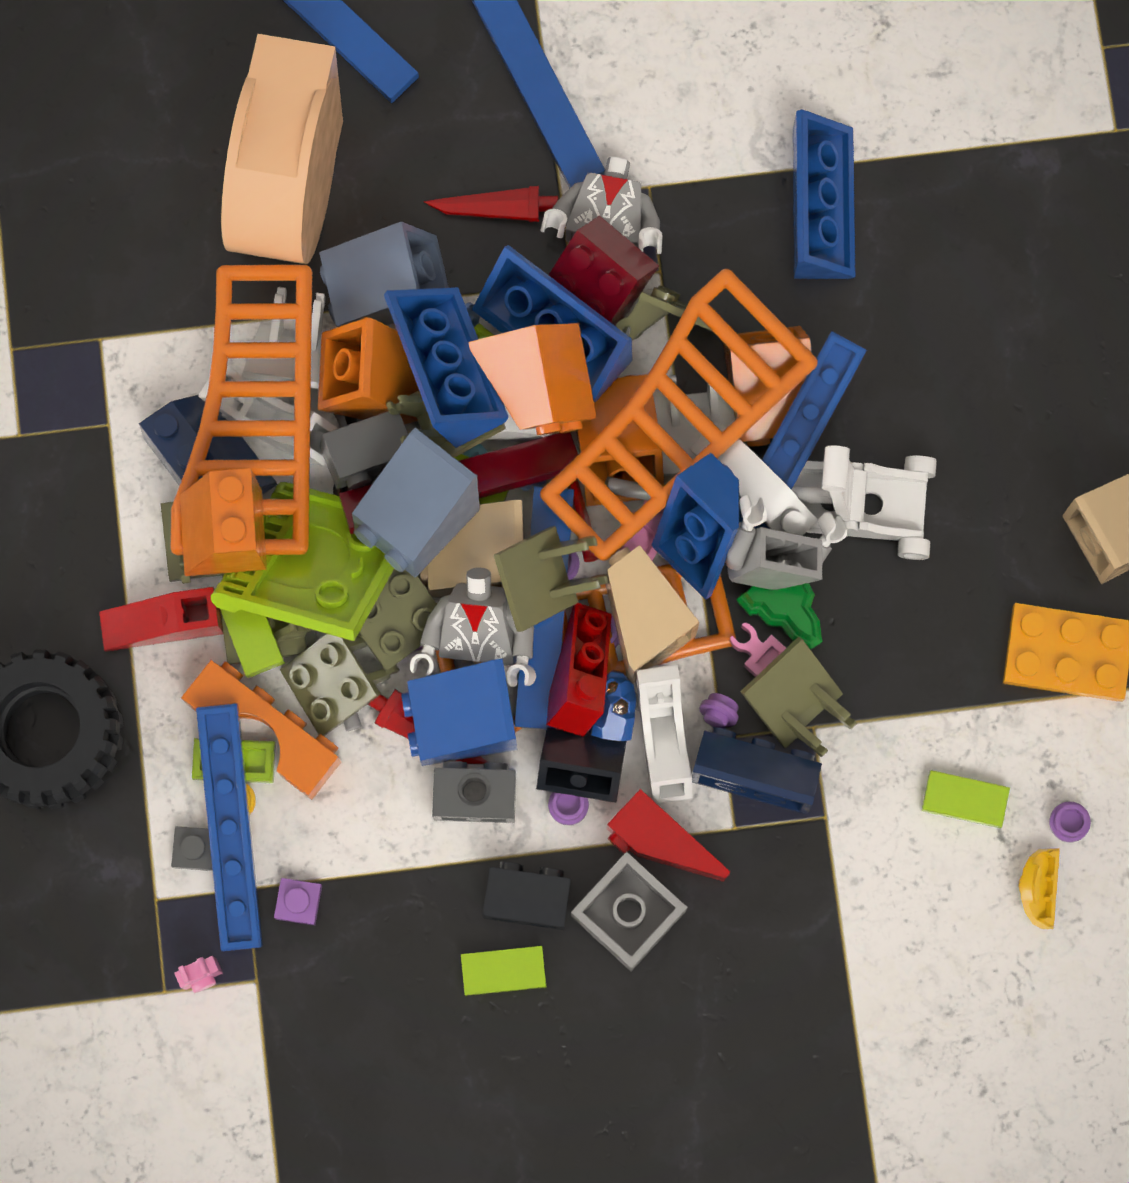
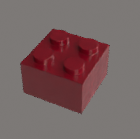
M599 215L576 231L552 268L549 276L616 326L619 320L625 318L659 265Z

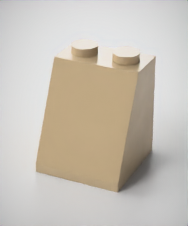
M1129 474L1075 498L1062 515L1101 584L1129 570Z
M522 500L480 504V510L420 573L421 582L424 586H428V591L432 597L451 595L456 584L467 583L466 574L473 568L488 569L491 572V586L503 587L494 554L524 540Z
M640 545L632 551L626 547L608 561L611 566L607 569L609 584H606L626 675L632 683L636 682L637 670L659 665L695 638L700 623Z

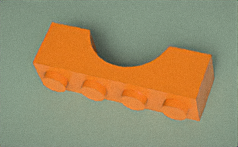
M210 660L181 699L195 711L197 707L238 703L240 719H253L269 726L275 732L280 746V759L276 771L283 779L312 800L341 764L340 758L335 754L339 748L322 734H319L315 739L303 729L307 723L289 709L283 715L271 706L275 699L256 685L253 690H250L242 684L240 680L243 674L229 663L224 661L219 666Z

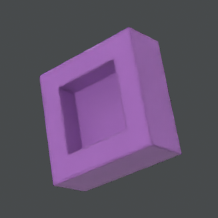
M281 878L274 919L315 926L322 885Z

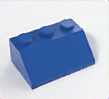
M712 453L676 476L651 545L704 599L712 596L726 561L727 553L739 528V479L727 465L722 464Z

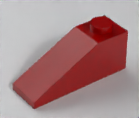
M641 789L607 824V830L612 833L607 839L623 854L630 850L637 857L723 882L730 875V871Z

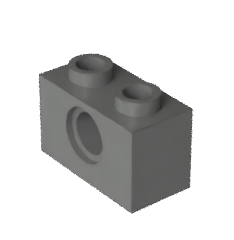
M445 761L443 768H434L432 808L434 821L515 823L516 770H508V764L489 762L484 763V769H468L467 762ZM475 781L480 782L486 787L485 796L476 802L467 800L463 795L466 785Z

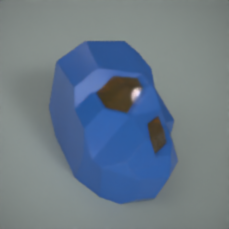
M612 670L607 674L604 713L589 729L592 736L616 741H629L632 739L637 700L633 683L620 671Z

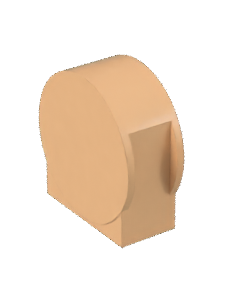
M257 34L249 73L242 87L235 112L225 167L221 227L223 244L227 251L300 264H308L311 261L325 219L336 151L343 124L335 46Z

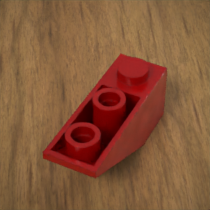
M206 587L172 592L100 611L104 651L222 635L221 611L211 601V595L215 588Z
M581 603L573 605L549 691L546 725L583 737L603 715L612 620L611 613Z

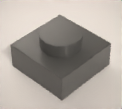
M175 826L171 867L176 869L213 871L209 830L205 828Z

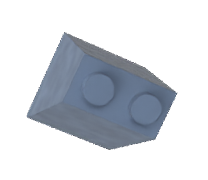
M398 222L319 252L322 262L320 275L328 289L330 297L328 305L329 314L336 327L367 317L385 325L394 324L384 297L387 290L449 288L437 236L404 222Z
M414 428L352 512L355 528L354 534L367 547L372 548L375 545L385 553V559L394 569L399 572L406 570L416 578L480 510L477 475L418 429Z

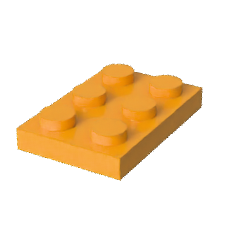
M1019 603L1013 605L1003 684L1119 702L1125 700L1129 670V620Z

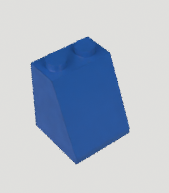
M503 658L407 681L409 692L401 693L405 717L413 716L415 732L408 733L411 756H419L422 766L518 750Z

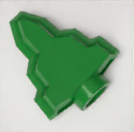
M809 583L777 590L751 586L736 599L749 616L758 615L767 626L781 627L791 641L800 637L810 650L822 643L820 620L811 608L815 593Z

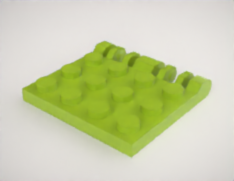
M288 482L278 483L270 499H293V484ZM309 488L308 551L303 555H266L267 570L225 573L221 582L218 583L213 591L211 601L216 607L235 613L239 610H244L355 641L394 568L385 559V553L375 545L369 548L354 533L350 534L339 496ZM264 515L265 539H292L293 515Z

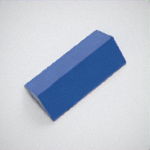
M801 109L796 111L793 125L794 279H851L855 277L853 127Z
M509 245L504 247L472 311L501 333L533 325L579 323L593 401L596 402L633 361L632 338Z
M459 288L387 290L384 297L433 428L457 448L505 423L509 418L505 406L470 351L469 342L478 340Z

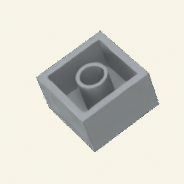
M626 852L573 909L571 917L625 967L632 971L681 918L688 907Z

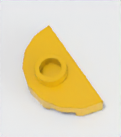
M1060 848L1038 849L1027 860L1019 880V891L1025 914L1032 924L1041 929H1054Z

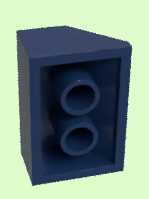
M199 395L171 401L139 423L144 440L179 486L199 431L205 401L199 398ZM219 411L217 421L227 420L221 416L222 413ZM213 437L205 460H259V458L243 437ZM255 476L262 489V495L277 485L272 476Z
M713 727L712 732L704 730L692 772V783L807 815L813 805L822 763L814 761L815 755L797 749H791L790 754L775 750L776 744L758 738H752L751 743L737 740L735 732L723 728Z

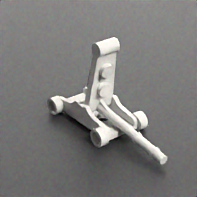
M827 446L825 447L824 462H806L792 491L817 519L826 512H831L834 519L840 515L847 527V536L898 541L897 555L899 557L913 560L929 558L930 541L923 539L927 482L928 478L936 476L937 460L935 458L917 455L907 456L905 458L904 470L882 467L872 463L850 462L849 448ZM866 494H875L881 499L882 510L875 515L864 513ZM820 503L833 504L835 511L825 510ZM818 521L807 531L808 533L823 534Z

